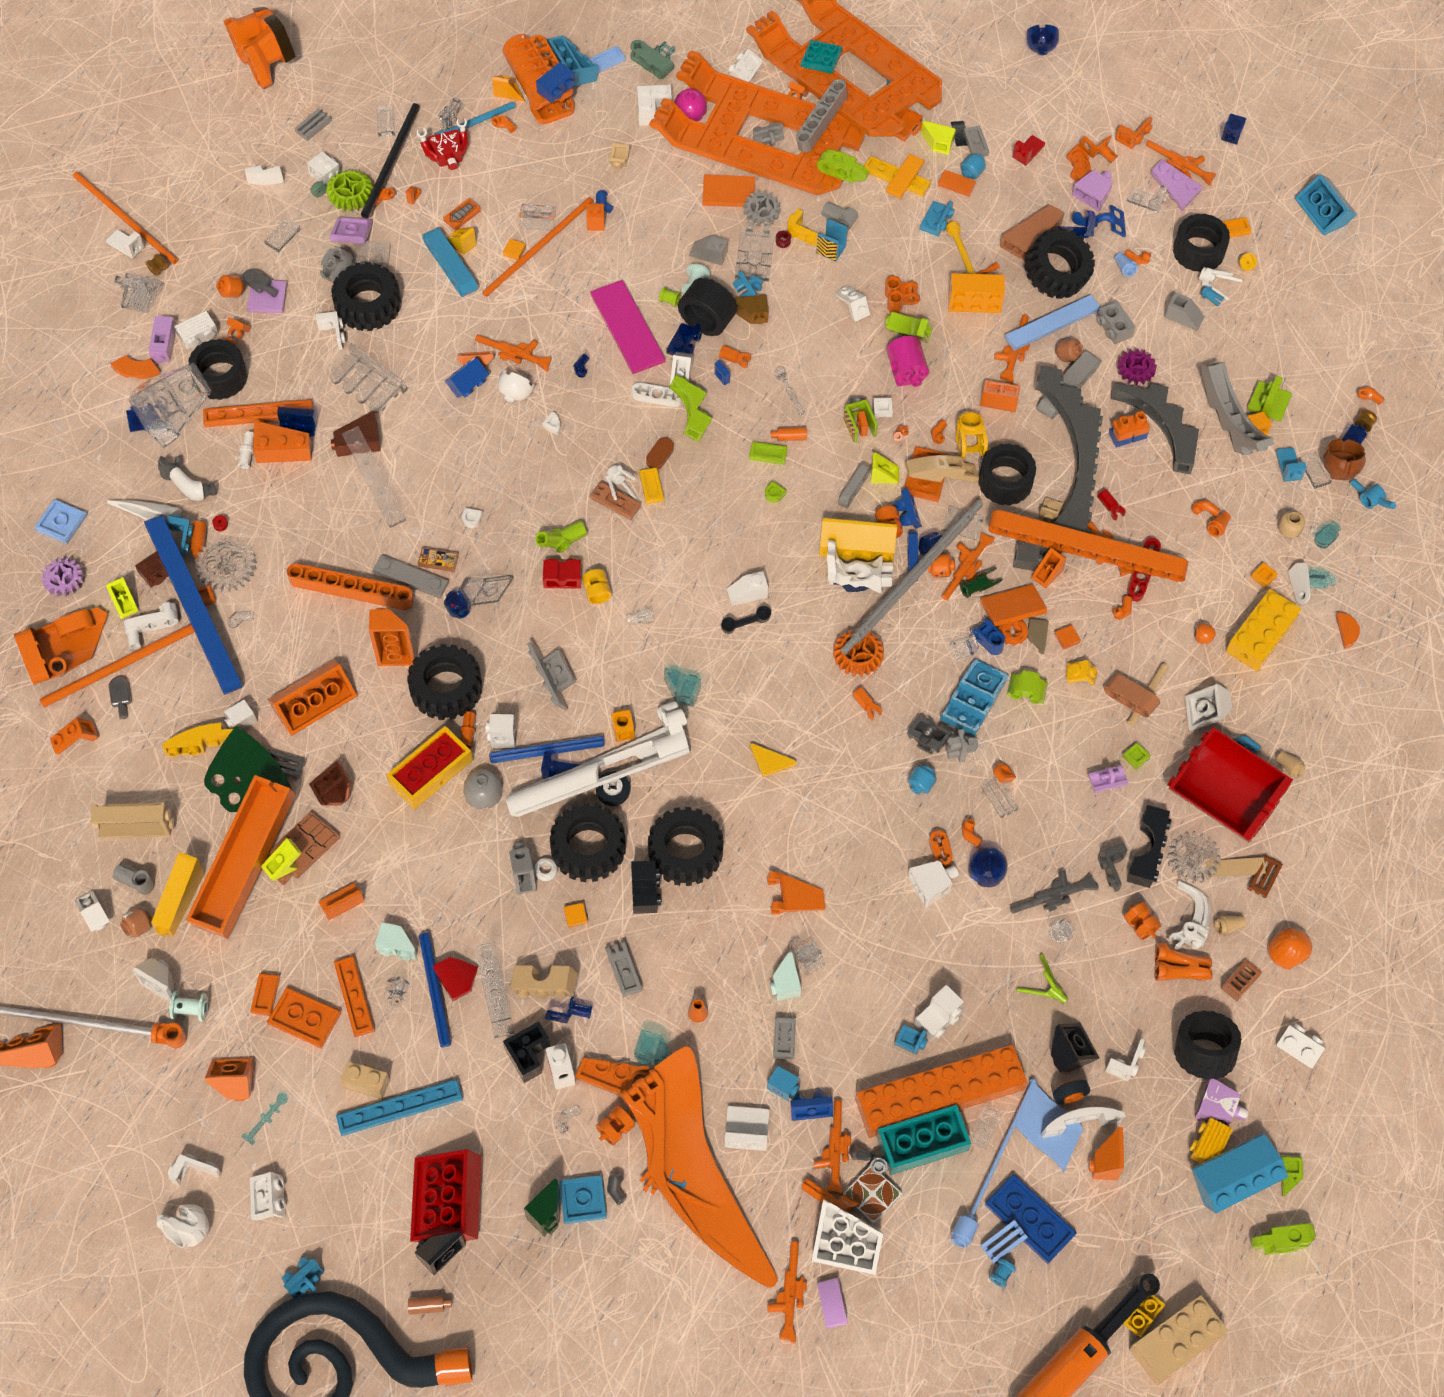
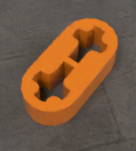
M940 830L933 831L929 838V845L934 862L940 861L943 867L946 868L951 864L953 858L947 835ZM935 837H938L940 840H942L940 847L938 845V842L935 841ZM941 852H943L944 857H947L946 861L939 859Z

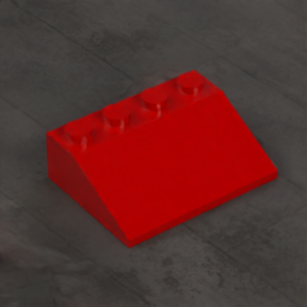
M465 1149L415 1158L410 1242L427 1241L430 1237L460 1232L464 1241L478 1239L482 1155Z

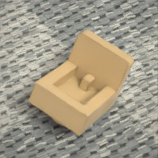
M612 143L611 155L608 159L612 167H627L629 145Z

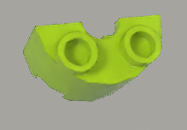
M1022 670V674H1015L1014 672L1010 676L1006 696H1011L1013 699L1027 697L1032 703L1044 704L1048 681L1047 679H1041L1039 673Z

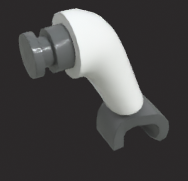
M160 456L158 460L160 476L165 480H172L185 497L191 501H203L204 497H208L209 494L215 496L213 482L207 485V483H201L200 480H192L180 469L179 456L175 457V463H168L164 457Z

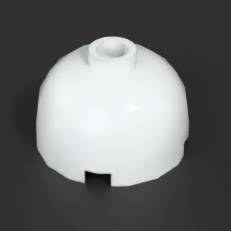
M502 370L498 380V389L504 395L503 399L511 403L514 400H526L531 395L535 384L529 385L530 380L513 372L508 375L506 374L507 370Z

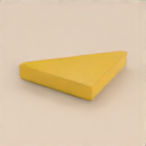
M753 743L749 746L762 777L796 766V761Z

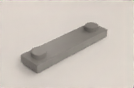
M383 555L379 557L373 568V573L439 599L448 586V580Z

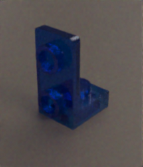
M1230 114L1221 140L1237 145L1246 118Z
M544 752L541 766L542 779L568 771L580 764L559 762L553 760L552 753Z

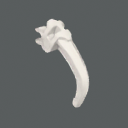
M1178 881L1177 888L1192 897L1195 903V910L1192 922L1185 923L1180 932L1172 933L1168 942L1177 940L1179 943L1175 945L1176 950L1180 949L1183 943L1191 945L1193 949L1197 950L1204 946L1210 930L1211 905L1209 898L1201 890Z

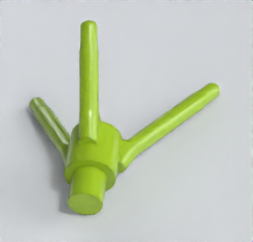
M1040 954L1041 961L1046 970L1043 971V974L1051 987L1046 992L1025 988H1017L1016 991L1048 998L1052 997L1064 1004L1068 998L1056 983L1044 955Z

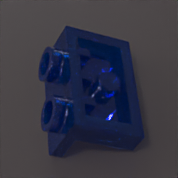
M681 323L668 345L666 353L672 356L676 352L692 354L696 341L699 342L702 336L701 325L697 323L694 328Z
M278 407L277 415L280 427L309 433L310 437L315 436L317 419L314 410Z

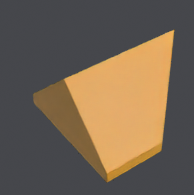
M504 75L492 76L494 96L526 102L516 83L515 77Z

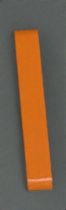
M298 563L291 564L287 568L290 584L297 588L400 610H408L414 605L412 591L406 586Z

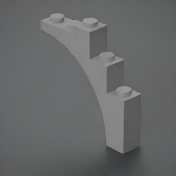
M1216 361L1201 366L1210 408L1217 409L1222 430L1231 433L1234 451L1242 453V455H1249L1253 453V450H1257V452L1265 451L1268 449V446L1274 445L1273 437L1267 436L1258 430L1243 411L1232 388L1225 362Z

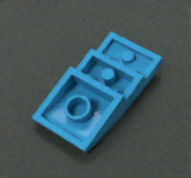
M975 659L961 679L940 720L959 730L964 729L965 733L975 737L1009 675Z

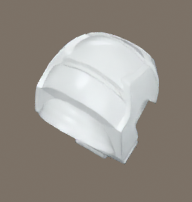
M195 1204L179 1206L181 1219L178 1217L169 1218L164 1215L157 1217L156 1226L163 1231L164 1235L172 1243L181 1249H184L186 1246L193 1247L198 1245L206 1238L209 1232V1220L204 1209Z

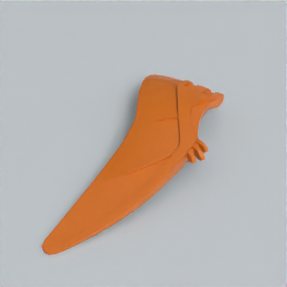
M684 1046L657 1064L654 1069L648 1072L646 1077H641L631 1084L632 1087L627 1091L623 1090L619 1093L634 1115L645 1142L648 1171L641 1177L640 1181L643 1182L647 1178L648 1182L644 1186L643 1191L647 1192L652 1184L653 1188L650 1193L655 1194L658 1189L673 1211L712 1251L746 1276L765 1287L771 1288L778 1281L776 1274L719 1172L704 1137L698 1068L691 1048ZM654 1082L656 1087L651 1090L648 1085ZM637 1094L640 1099L634 1103L631 1097ZM672 1168L674 1170L671 1181L683 1183L685 1180L687 1182L686 1187L680 1188L668 1182Z

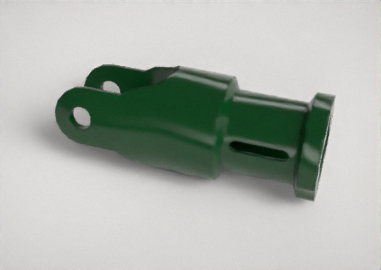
M993 568L973 577V580L960 583V590L966 598H969L971 594L993 587L1003 579L996 582H990L987 579L986 575L997 569Z

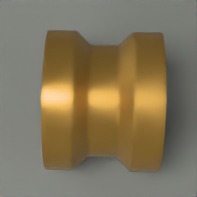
M155 254L152 260L145 262L147 268L155 276L159 275L161 270L168 268L166 261L159 254Z
M1363 410L1354 423L1355 427L1361 432L1368 433L1371 431L1372 425L1376 423L1377 416L1370 410Z

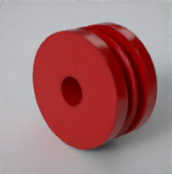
M217 515L213 518L212 524L216 531L221 532L227 529L228 522L225 516Z

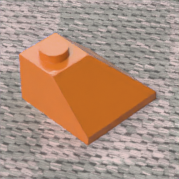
M253 1057L212 1059L205 1076V1082L228 1100L243 1101L249 1099L253 1085L254 1059Z
M1118 1127L1094 1153L1092 1159H1089L1088 1170L1092 1172V1179L1118 1180L1124 1170L1123 1127Z

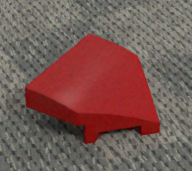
M452 957L432 966L452 1001L472 992L478 966Z

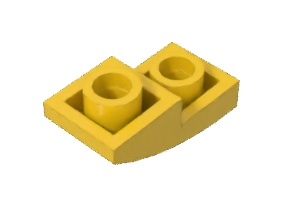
M1152 1295L1147 1300H1144L1123 1325L1141 1338L1165 1304Z

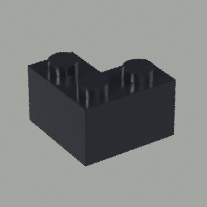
M655 860L631 861L633 914L657 913V906H661V894L656 892V887H660V867L656 868Z
M538 1021L503 1041L504 1049L524 1083L542 1074L541 1065L535 1054L550 1047L549 1037Z

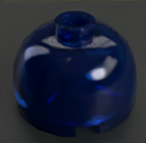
M1045 24V28H1039V25H1035L1027 29L1026 41L1030 50L1038 53V55H1047L1053 51L1059 42V29Z
M994 847L979 848L969 859V876L982 887L997 886L1007 875V859L1000 850Z

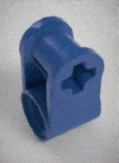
M984 619L981 625L970 630L972 637L991 655H999L1003 652L1005 636L989 619Z

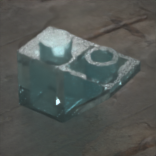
M665 668L664 681L674 700L694 707L701 690V679L692 674L680 673L676 669Z
M641 1029L634 1051V1057L639 1063L657 1065L672 1054L662 1035Z

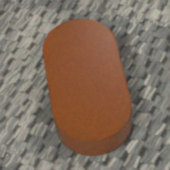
M661 438L656 442L646 457V464L649 468L657 467L658 470L664 466L674 451L672 440Z

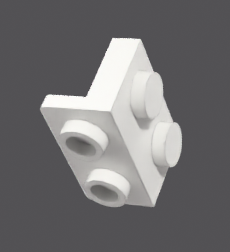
M1290 1023L1276 1046L1312 1069L1326 1048V1045L1323 1044L1324 1040L1317 1035L1310 1036L1300 1024L1295 1023L1293 1025Z

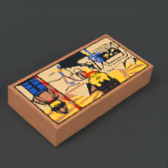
M422 547L418 567L455 572L459 555L454 552Z

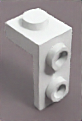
M848 286L841 288L840 291L835 293L837 298L848 304L853 321L856 322L870 315L865 295Z
M179 1154L176 1162L171 1164L168 1171V1178L173 1184L178 1186L181 1185L189 1167L216 1177L221 1175L216 1164L209 1161L202 1163L191 1154L186 1156Z

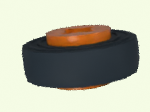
M1072 1080L1059 1086L1052 1094L1057 1104H1070L1081 1100L1091 1090L1086 1080Z

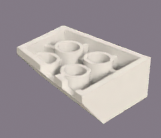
M823 1199L812 1262L875 1275L883 1232Z

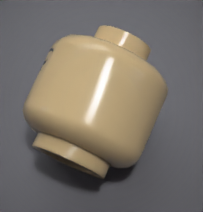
M1288 511L1280 520L1279 531L1288 538L1298 537L1305 526V518L1297 511Z

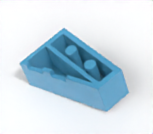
M563 35L548 39L547 42L558 61L575 72L574 86L597 81L599 66L596 63L592 64L588 60V56L578 52L577 47Z

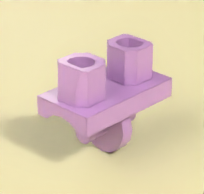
M1123 766L1106 767L1105 770L1089 773L1088 775L1094 793L1119 788L1129 783Z

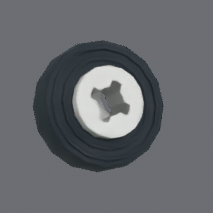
M616 771L606 772L599 777V779L610 774L616 773ZM626 776L596 787V795L599 800L609 806H618L624 803L631 791L630 782Z

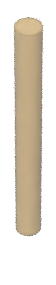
M1162 663L1147 687L1148 691L1152 693L1155 691L1168 669L1166 664ZM1133 711L1127 724L1134 726L1140 714Z

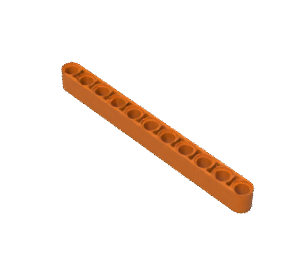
M1002 510L992 511L988 527L991 533L1047 548L1053 547L1058 551L1176 582H1182L1186 579L1189 562L1184 558Z

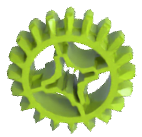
M348 169L347 172L342 170L340 174L336 173L335 177L331 176L326 191L328 199L333 206H336L337 209L342 208L344 212L347 209L351 212L352 209L358 211L359 207L364 208L373 186L369 177L364 175L362 171L358 173L356 169L354 171Z

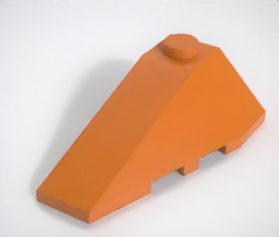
M61 1024L40 1027L34 1030L35 1034L26 1037L20 1034L6 1044L0 1041V1066L50 1068L56 1065L62 1055Z

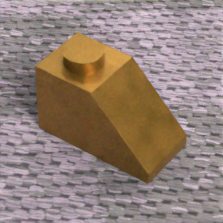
M766 295L733 297L737 304L736 315L750 324L768 323L769 311Z

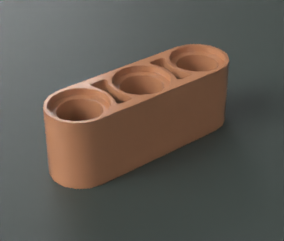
M1116 674L1104 687V691L1108 696L1143 717H1149L1160 704V700L1155 694L1121 674Z

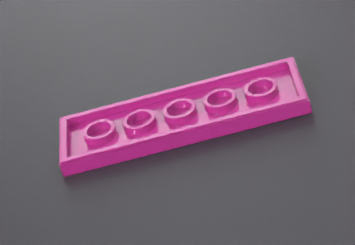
M623 280L590 291L596 307L632 374L665 363V358Z

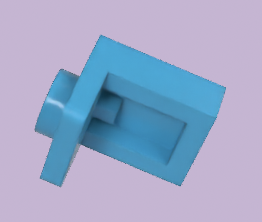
M903 1025L894 1045L917 1055L920 1049L924 1050L928 1039L925 1038L927 1031L923 1030L921 1033Z

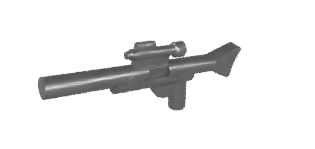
M1066 871L1058 872L1059 880L1052 883L1051 890L1036 894L1033 899L1010 906V911L1014 914L1046 903V906L1043 908L1044 910L1048 909L1050 912L1056 910V906L1071 902L1069 897L1063 900L1061 897L1082 890H1098L1099 886L1093 880L1092 875H1089L1083 882L1071 886L1070 883L1068 884Z

